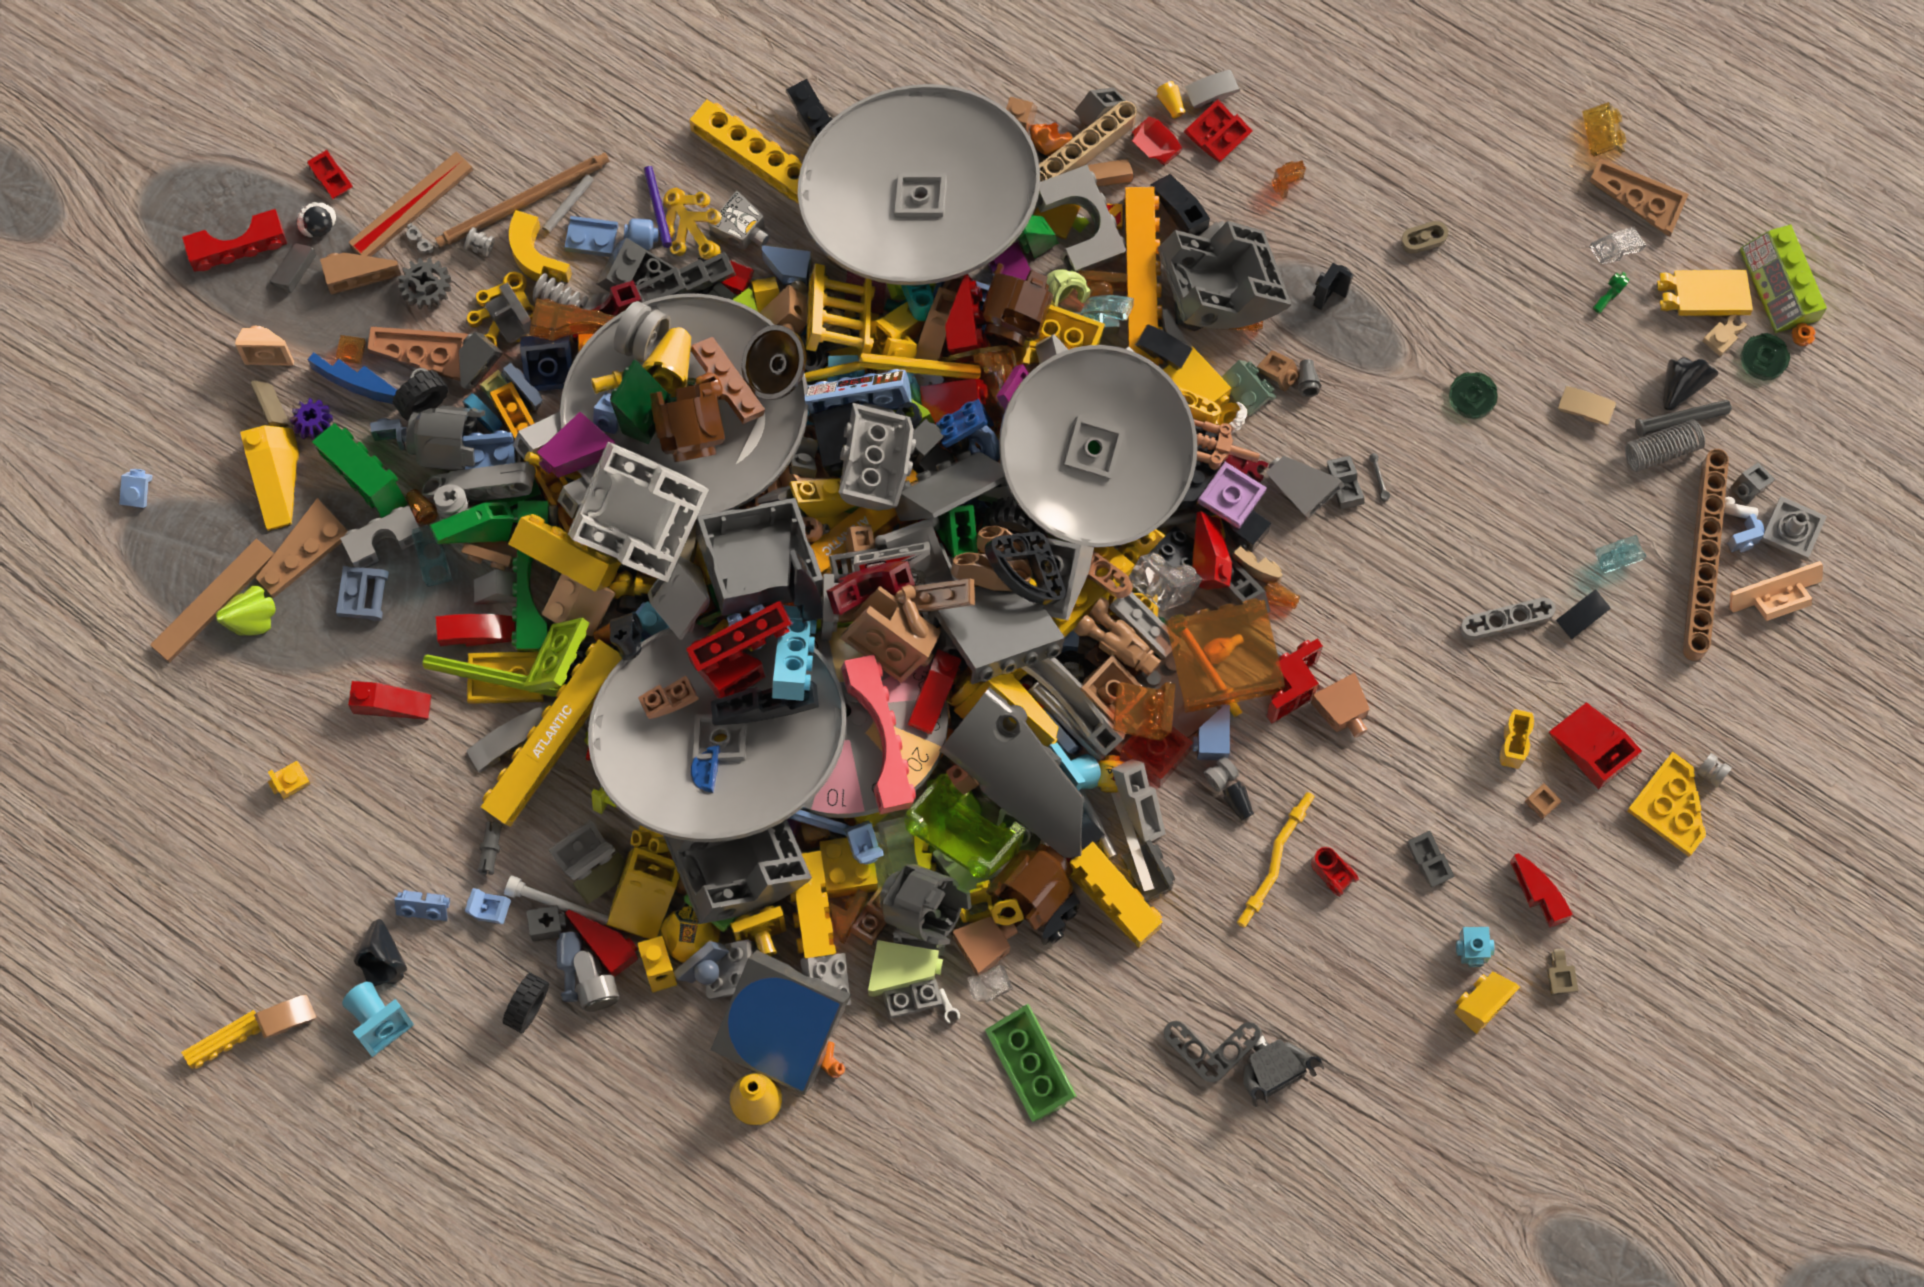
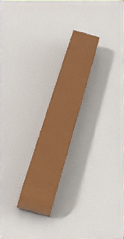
M1721 449L1711 450L1701 466L1683 653L1691 661L1701 660L1711 645L1729 464L1727 453ZM1710 460L1717 461L1720 466H1714ZM1708 483L1715 484L1718 489L1711 488ZM1706 505L1712 506L1715 512L1709 511ZM1703 528L1710 529L1713 535L1707 534ZM1701 551H1707L1711 557L1703 556ZM1699 574H1705L1709 580H1702ZM1696 597L1704 598L1706 604L1700 603ZM1694 620L1703 622L1704 627L1697 626ZM1692 643L1699 644L1702 650L1694 649Z

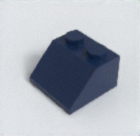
M570 332L522 336L520 351L525 380L537 391L563 389L568 372L573 364Z

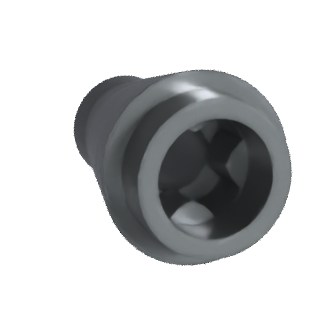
M1310 359L1302 360L1299 363L1300 370L1297 389L1304 397L1316 396L1319 394L1322 385L1314 367V361Z

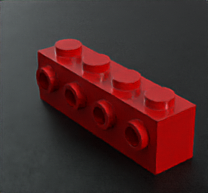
M778 601L686 649L697 671L702 672L705 670L706 674L720 668L719 662L727 658L729 662H732L743 656V650L749 647L755 650L767 644L766 638L774 635L777 639L789 633L788 627L793 624L782 602Z

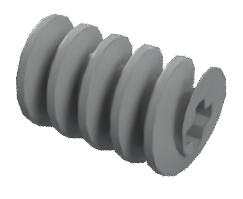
M542 274L535 285L533 301L538 304L541 303L544 308L549 307L551 312H557L560 317L567 318L580 314L588 302V297L584 296L579 300L580 292L576 291L571 296V287L563 291L564 283L560 282L555 287L556 279L551 278L546 282L548 274Z
M443 485L434 493V501L440 521L469 509L465 492L457 485Z

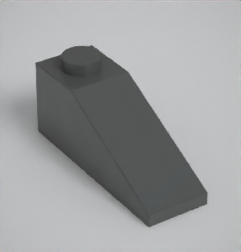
M1229 554L1232 561L1230 587H1224L1222 590L1236 610L1249 623H1252L1270 612L1266 592Z

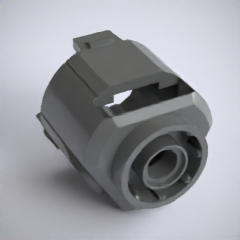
M443 405L420 413L413 412L408 422L406 434L408 454L416 455V462L420 467L457 471L465 470V466H474V448L464 447L462 437L468 436L471 433H477V417L485 416V411L477 410L476 408Z
M909 864L887 878L880 893V906L885 922L898 927L899 931L924 941H929L931 944L946 945L950 944L951 940L946 938V936L949 935L956 925L961 908L967 910L971 908L970 891L960 887L955 879L916 864Z

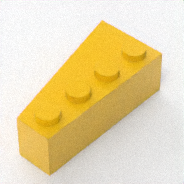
M531 514L530 516L527 515L520 518L508 543L509 545L595 592L611 585L621 564L616 557L572 540L566 531L544 523L545 520L537 515Z
M1091 842L1082 851L1081 856L1075 857L1070 861L1073 873L1070 876L1072 880L1138 948L1161 929L1163 923L1161 914L1154 907L1150 908L1144 901L1142 894L1130 885L1123 874L1117 870L1094 842Z
M821 851L802 853L812 879L790 894L791 902L797 903L798 912L793 913L795 928H800L801 938H796L798 953H804V958L836 954Z

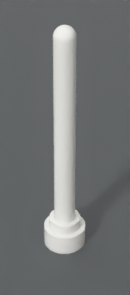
M512 875L507 882L504 895L512 898L524 896L549 906H558L563 911L572 910L601 925L607 926V915L525 886L526 883L522 882V879Z

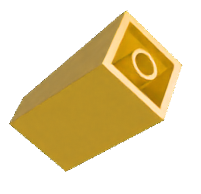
M1012 673L1001 674L986 682L981 681L977 688L954 708V712L964 719L990 687L1004 698L1010 706L1019 705L1024 708L1027 713L1026 723L1043 746L1049 747L1050 744H1054L1057 741L1058 726ZM1008 717L1011 722L1016 723L1013 718Z

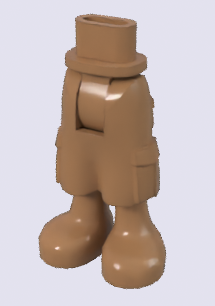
M1101 597L1093 606L1089 616H1084L1078 623L1074 632L1081 637L1089 636L1099 641L1098 647L1109 656L1113 655L1124 664L1135 668L1137 672L1141 670L1147 676H1150L1161 661L1153 655L1154 651L1150 650L1149 646L1136 634L1132 627L1124 620L1116 622L1109 615V601L1105 597ZM1095 622L1101 624L1110 632H1103L1098 626H1096Z

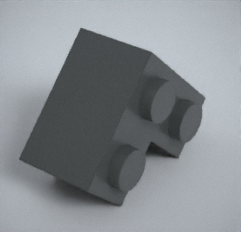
M926 419L913 431L912 439H916L913 453L910 454L909 461L913 462L912 469L917 474L928 470L931 473L937 470L936 465L947 460L950 463L954 461L953 455L947 449L939 446L941 439L944 437L940 429L935 424L929 423Z

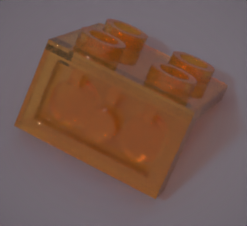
M1124 682L1118 683L1113 730L1159 741L1164 739L1172 731L1176 684L1165 682L1159 689H1152Z

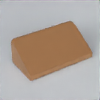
M1128 159L1088 165L1089 170L1096 176L1097 187L1132 182L1133 171Z

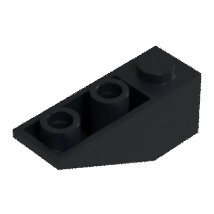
M1171 174L1150 184V187H1154V193L1156 196H1159L1160 202L1181 232L1199 236L1209 228L1210 217L1198 199Z

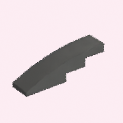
M723 252L704 262L700 259L681 269L674 267L636 286L643 303L669 295L694 294L714 286L718 282L725 281L736 274L727 254Z

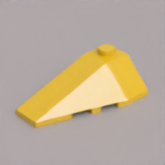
M264 425L241 431L240 434L267 531L292 525L295 498L294 488L297 479L296 468L297 460L299 459V449L293 428Z

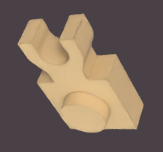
M1730 315L1725 326L1719 322L1702 341L1720 357L1737 341L1738 337L1735 334L1741 333L1747 326L1745 322L1740 326L1733 325L1732 322L1735 320L1736 315Z

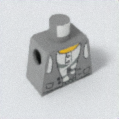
M738 191L732 195L719 211L722 216L721 221L716 225L709 223L711 236L741 250H745L752 241L762 247L768 242L770 235L762 230L764 227L763 215Z

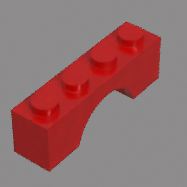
M276 209L252 215L249 228L236 239L219 240L212 237L206 230L182 236L186 253L194 272L207 271L213 266L230 264L236 259L253 257L259 252L276 250L282 245L287 244Z

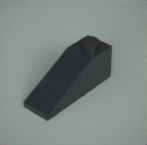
M1254 510L1251 511L1239 529L1221 518L1234 544L1238 548L1241 546L1244 550H1249L1250 552L1256 549L1269 533L1271 523Z

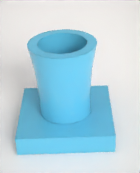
M1058 743L1049 745V748L1062 758L1060 768L1078 791L1080 789H1093L1097 787L1101 770L1093 756L1083 754L1070 761Z
M364 982L355 986L346 994L342 1001L343 1007L362 1024L353 1033L372 1057L414 1026V1023L396 999L387 1006L384 1005L371 982Z

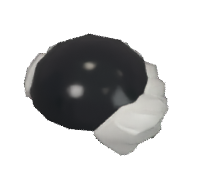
M316 202L303 206L297 217L298 229L307 237L326 235L330 232L336 221L335 211L330 206Z

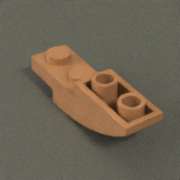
M963 276L947 280L942 288L939 287L927 316L914 359L942 360L948 347L945 325Z

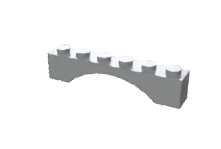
M1047 658L1036 662L1032 666L1021 668L1038 680L1061 702L1079 724L1087 738L1105 756L1124 739L1127 730L1120 723L1114 725L1080 690L1082 685L1056 658Z

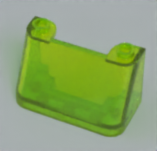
M941 773L906 812L904 819L905 828L911 835L919 837L970 871L974 877L987 879L1019 852L1026 828L1017 822H1014L1009 828H1006L1007 824L1004 822L999 826L994 825L959 801L960 793L956 791L953 794L950 790L951 779Z

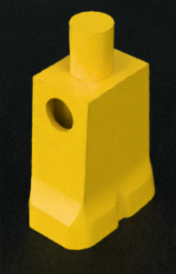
M907 302L902 304L886 316L870 323V338H873L874 341L872 351L866 354L882 355L887 338L902 340L903 336H908L914 340L919 336L925 321H919L913 317Z

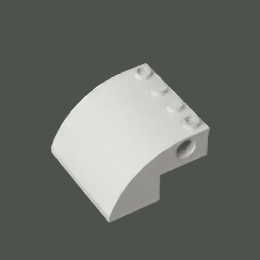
M608 442L568 535L574 541L616 557L621 564L668 582L709 489L670 468Z

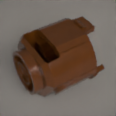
M998 263L997 269L993 272V279L982 308L986 324L984 334L1011 346L1024 347L1026 340L1032 342L1039 338L1050 308L1053 294L1048 291L1049 285L1046 284L1048 277L1033 270L1029 271L1026 280L1002 274L1004 265Z
M711 382L677 388V401L664 404L662 392L650 394L657 438L660 439L662 451L667 455H673L674 463L716 455L715 446L723 443L725 435L717 395L713 393Z
M1039 844L1035 850H1020L992 881L991 886L986 892L989 895L998 896L1002 901L1013 898L1017 899L1024 914V919L1013 924L1017 928L1026 920L1032 929L1037 930L1039 927L1045 926L1073 892V886L1069 880L1073 869L1068 861L1053 848L1045 844ZM1006 907L1001 916L1012 917L1016 911L1012 907Z

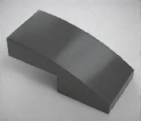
M1351 456L1328 460L1327 468L1329 474L1339 478L1345 484L1335 494L1340 509L1363 505L1365 497L1358 483V473Z
M1431 831L1406 841L1416 864L1430 887L1455 877L1444 853L1441 854Z

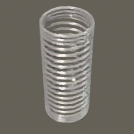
M1695 419L1682 422V424L1654 432V434L1646 435V437L1638 438V440L1635 439L1634 441L1627 442L1625 445L1626 458L1631 468L1635 472H1639L1653 465L1656 466L1661 462L1669 461V459L1672 460L1689 452L1692 453L1693 451L1703 449L1705 446V436L1700 424ZM1692 426L1697 434L1699 444L1697 443V438L1695 436L1694 431L1692 430Z

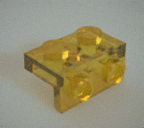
M1610 102L1582 111L1590 154L1593 157L1615 149L1619 153L1625 152L1626 136L1620 128L1622 116L1618 108L1615 109Z

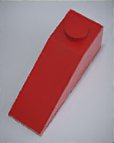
M1197 512L1191 584L1205 590L1230 587L1232 561L1216 518L1203 512Z
M939 649L937 650L928 667L907 725L932 734L961 662L960 658Z
M352 681L348 705L352 713L358 715L428 720L432 696L431 694L381 683Z
M572 910L565 912L567 919L576 931L580 933V936L610 975L616 977L638 960L635 953L638 948L630 938L625 940L620 933Z

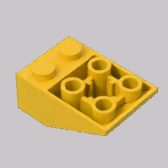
M636 847L629 851L606 925L646 939L656 938L680 876L674 861Z

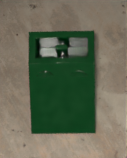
M633 360L630 367L625 368L618 388H614L611 393L610 402L622 434L649 445L656 432L650 394L662 392L664 404L671 403L668 392L636 360Z

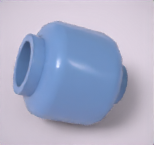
M633 218L629 220L628 224H624V239L628 238L649 251L653 247V242L658 243V228H654L653 222L650 219Z

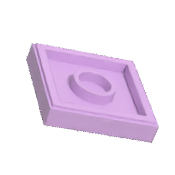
M1224 462L1197 503L1239 529L1267 488Z

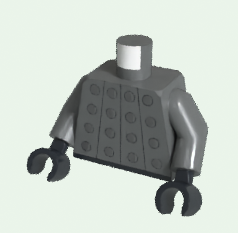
M1262 1034L1261 1040L1253 1048L1255 1053L1248 1056L1247 1063L1244 1066L1243 1084L1252 1097L1253 1106L1258 1107V1099L1265 1100L1268 1103L1269 1096L1305 1077L1307 1073L1306 1068L1311 1076L1315 1077L1317 1074L1314 1068L1321 1067L1324 1070L1325 1067L1319 1057H1312L1303 1049L1289 1042H1283L1281 1039L1268 1044Z

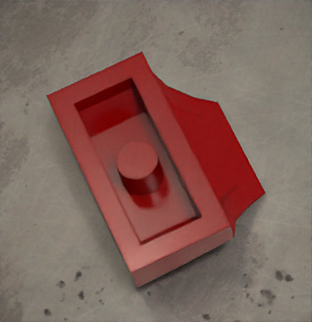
M1149 116L1132 131V142L1149 158H1156L1164 166L1182 151V146L1175 135L1158 119Z

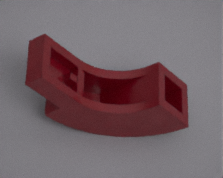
M633 280L610 287L609 297L598 307L566 318V324L574 343L578 342V334H595L603 325L625 311L633 302L638 301L642 303Z
M896 561L874 565L853 572L839 579V584L828 589L826 592L833 614L841 615L864 602L879 586L891 595H896L898 591L902 590V587L907 585L914 586L915 583L908 561Z

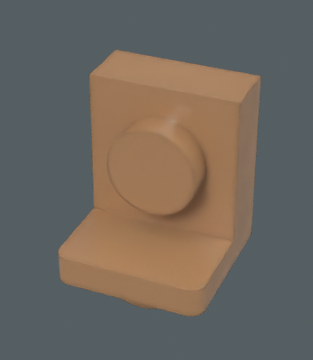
M1271 350L1257 366L1259 373L1277 381L1280 389L1283 391H1287L1299 377L1294 360L1274 350Z

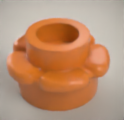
M1806 323L1797 324L1796 328H1793L1791 332L1792 340L1798 346L1810 345L1815 340L1814 335L1816 333L1814 328Z

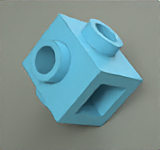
M1489 927L1462 928L1459 933L1460 940L1456 941V954L1461 956V964H1469V967L1484 966V963H1487L1495 952L1494 940H1490Z

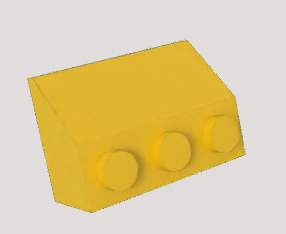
M1050 305L1038 339L1030 341V348L1036 349V343L1053 334L1068 350L1088 345H1099L1105 324Z

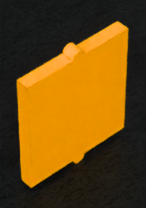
M1064 204L1040 213L1037 207L1034 216H1043L1055 235L1066 239L1081 207L1075 204Z

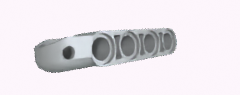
M519 462L433 475L423 485L422 495L427 501L435 503L434 493L443 485L452 484L464 490L468 503L526 496L532 491L536 469L529 463Z

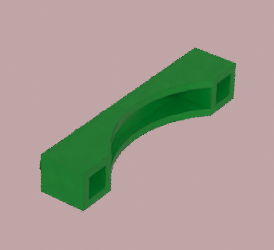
M518 501V509L513 511L514 524H518L521 517L534 514L544 519V523L549 525V502ZM517 549V557H513V572H517V582H513L512 587L513 597H517V607L512 608L513 622H517L516 631L512 632V645L516 646L518 652H539L550 628L539 615L531 594L530 575L534 558Z

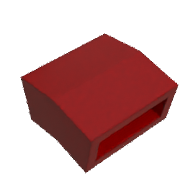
M730 260L736 275L721 283L733 294L740 295L748 289L755 270Z

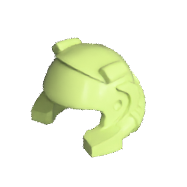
M1067 269L1055 270L1047 275L1046 284L1049 285L1048 291L1053 294L1051 305L1058 307V303L1065 300L1074 288L1078 292L1077 298L1081 303L1089 301L1091 290L1086 286V280L1082 275Z

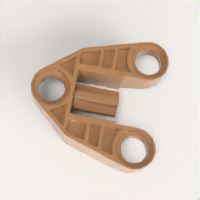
M987 526L978 533L977 548L985 553L987 542L997 536L1013 534L999 526ZM1013 542L1015 550L1021 552L1020 546ZM963 553L954 558L951 573L955 578L959 580L970 578L974 580L975 585L994 591H1012L997 576L986 554ZM1028 559L1008 561L1013 570L1030 583L1031 569Z

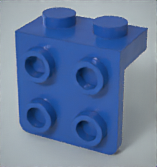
M977 399L973 402L965 403L961 409L953 414L943 416L936 425L944 436L941 439L943 446L954 449L957 447L956 443L984 426L990 428L994 426V423L980 400Z

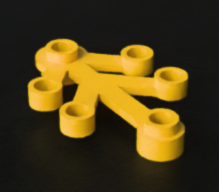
M675 187L669 189L664 195L663 204L667 208L666 221L671 238L675 235L674 223L676 214L678 213L680 216L677 237L670 247L671 253L676 256H682L686 252L685 243L688 230L698 243L699 255L703 259L708 260L720 254L719 245L707 240L696 222H709L712 225H716L721 221V213L713 208L706 212L688 211L685 205H697L701 208L707 207L710 203V197L704 192H697L695 195H685L681 189Z
M513 271L508 273L504 277L502 284L488 290H480L476 294L477 303L484 307L486 303L491 301V298L501 295L499 287L508 282L525 311H533L531 315H528L531 321L536 317L535 307L530 305L524 292L527 287L526 278L519 272ZM513 282L519 283L516 287L511 286ZM481 296H487V297H488V298H487L486 300H484V301H481V300H480V297H481ZM483 308L479 311L469 312L467 321L471 327H478L482 324V320L491 317L486 308ZM474 316L479 317V319H478L477 321H475V322L471 321V318H472V317H474ZM494 320L488 334L484 336L498 347L496 339L500 330Z

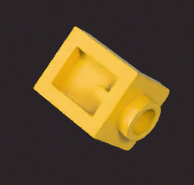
M298 761L293 762L276 773L273 770L268 771L271 777L267 781L274 794L279 792L283 799L311 784Z

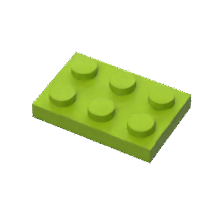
M582 617L551 625L523 686L527 691L531 693L560 687L565 682L568 669L576 659L579 645L586 637L589 622Z

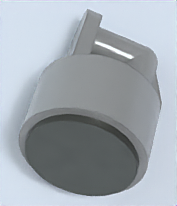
M579 951L574 957V966L580 983L576 986L581 1008L587 1012H592L616 1004L620 997L614 976L604 975L597 957L592 956L587 951Z

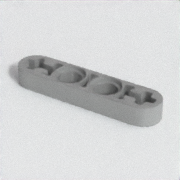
M1538 598L1469 615L1463 620L1460 632L1465 639L1477 640L1545 623L1553 617L1556 610L1555 604L1548 598ZM1541 605H1543L1544 609H1549L1546 615L1541 611L1536 612L1533 616L1534 619H1532V612L1538 611ZM1516 610L1523 611L1526 614V620L1523 622L1516 621L1513 617V612ZM1497 616L1501 618L1503 625L1498 628L1493 627L1489 623L1490 617ZM1482 619H1484V626L1477 627L1475 633L1471 629L1467 630L1469 623H1472L1473 626L1481 625Z

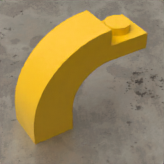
M515 210L509 227V241L518 267L526 276L536 282L545 273L548 274L549 279L555 278L556 282L564 281L569 283L572 276L570 264L545 257L534 248L535 240L541 228L538 217Z

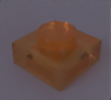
M340 335L336 360L340 359L343 362L361 364L366 345L365 338Z

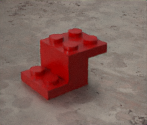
M1318 638L1312 642L1306 640L1297 647V651L1290 655L1288 652L1284 653L1276 659L1271 681L1279 692L1271 697L1272 700L1266 715L1271 724L1311 701L1313 694L1316 693L1319 683L1309 667L1318 662L1323 648Z

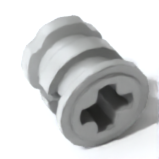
M473 227L466 237L464 249L472 248L473 252L477 254L481 252L483 256L488 257L494 246L495 237H487L486 233L483 232L477 233L476 228Z

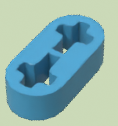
M473 393L462 401L466 408H476L477 410L485 411V416L477 417V420L492 434L503 426L500 419Z

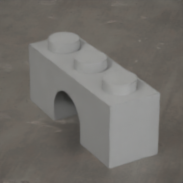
M409 506L394 509L390 515L384 518L373 519L365 527L352 529L340 539L354 567L365 568L379 561L375 547L381 539L393 538L403 550L424 540V537Z

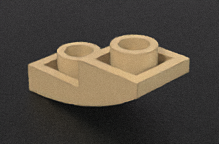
M1566 386L1558 409L1561 412L1582 416L1586 421L1608 426L1616 402L1591 392Z
M1241 546L1233 553L1232 558L1250 576L1267 584L1275 586L1280 584L1283 574L1275 562H1270L1265 557L1257 563L1255 555L1249 550L1245 551Z

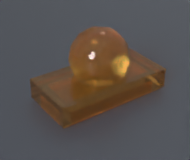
M1079 271V274L1086 280V286L1091 290V298L1096 303H1107L1112 298L1113 291H1126V273Z

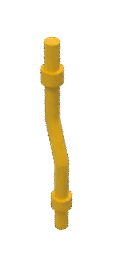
M1306 792L1297 807L1294 806L1288 814V821L1274 840L1269 873L1255 895H1251L1246 902V908L1236 922L1239 926L1245 928L1254 913L1259 912L1264 904L1262 901L1277 880L1283 845L1296 825L1302 823L1306 816V810L1315 798L1310 792Z

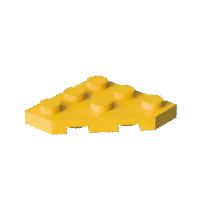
M1672 751L1627 812L1690 857L1705 838L1706 832L1700 813L1701 805L1695 786L1694 768Z

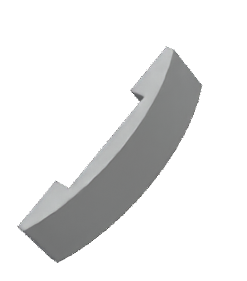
M554 702L539 706L510 720L471 746L466 752L477 771L480 773L500 762V757L525 744L528 740L526 737L529 731L534 726L537 727L543 719L541 718L543 711L549 705L552 706Z

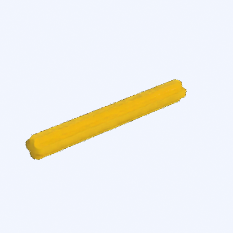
M862 353L859 360L860 367L887 371L899 369L905 370L907 373L965 379H979L981 374L980 366L866 353Z

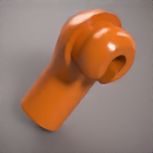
M829 1041L821 1068L830 1077L838 1078L843 1075L845 1067L833 1057L835 1043Z

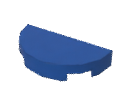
M720 746L706 748L707 751L701 753L713 754L712 760H698L697 756L693 759L691 777L696 786L703 791L714 793L719 764L718 753L721 751Z

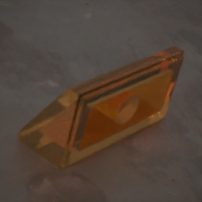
M800 822L805 849L820 847L819 841L830 840L829 830Z

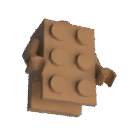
M907 585L902 587V590L896 593V598L879 586L853 612L852 616L856 620L843 632L840 639L863 656L875 655L876 662H880L882 670L902 683L920 665L926 667L934 657L931 651L941 631L919 615L915 602H911L916 595L913 586Z

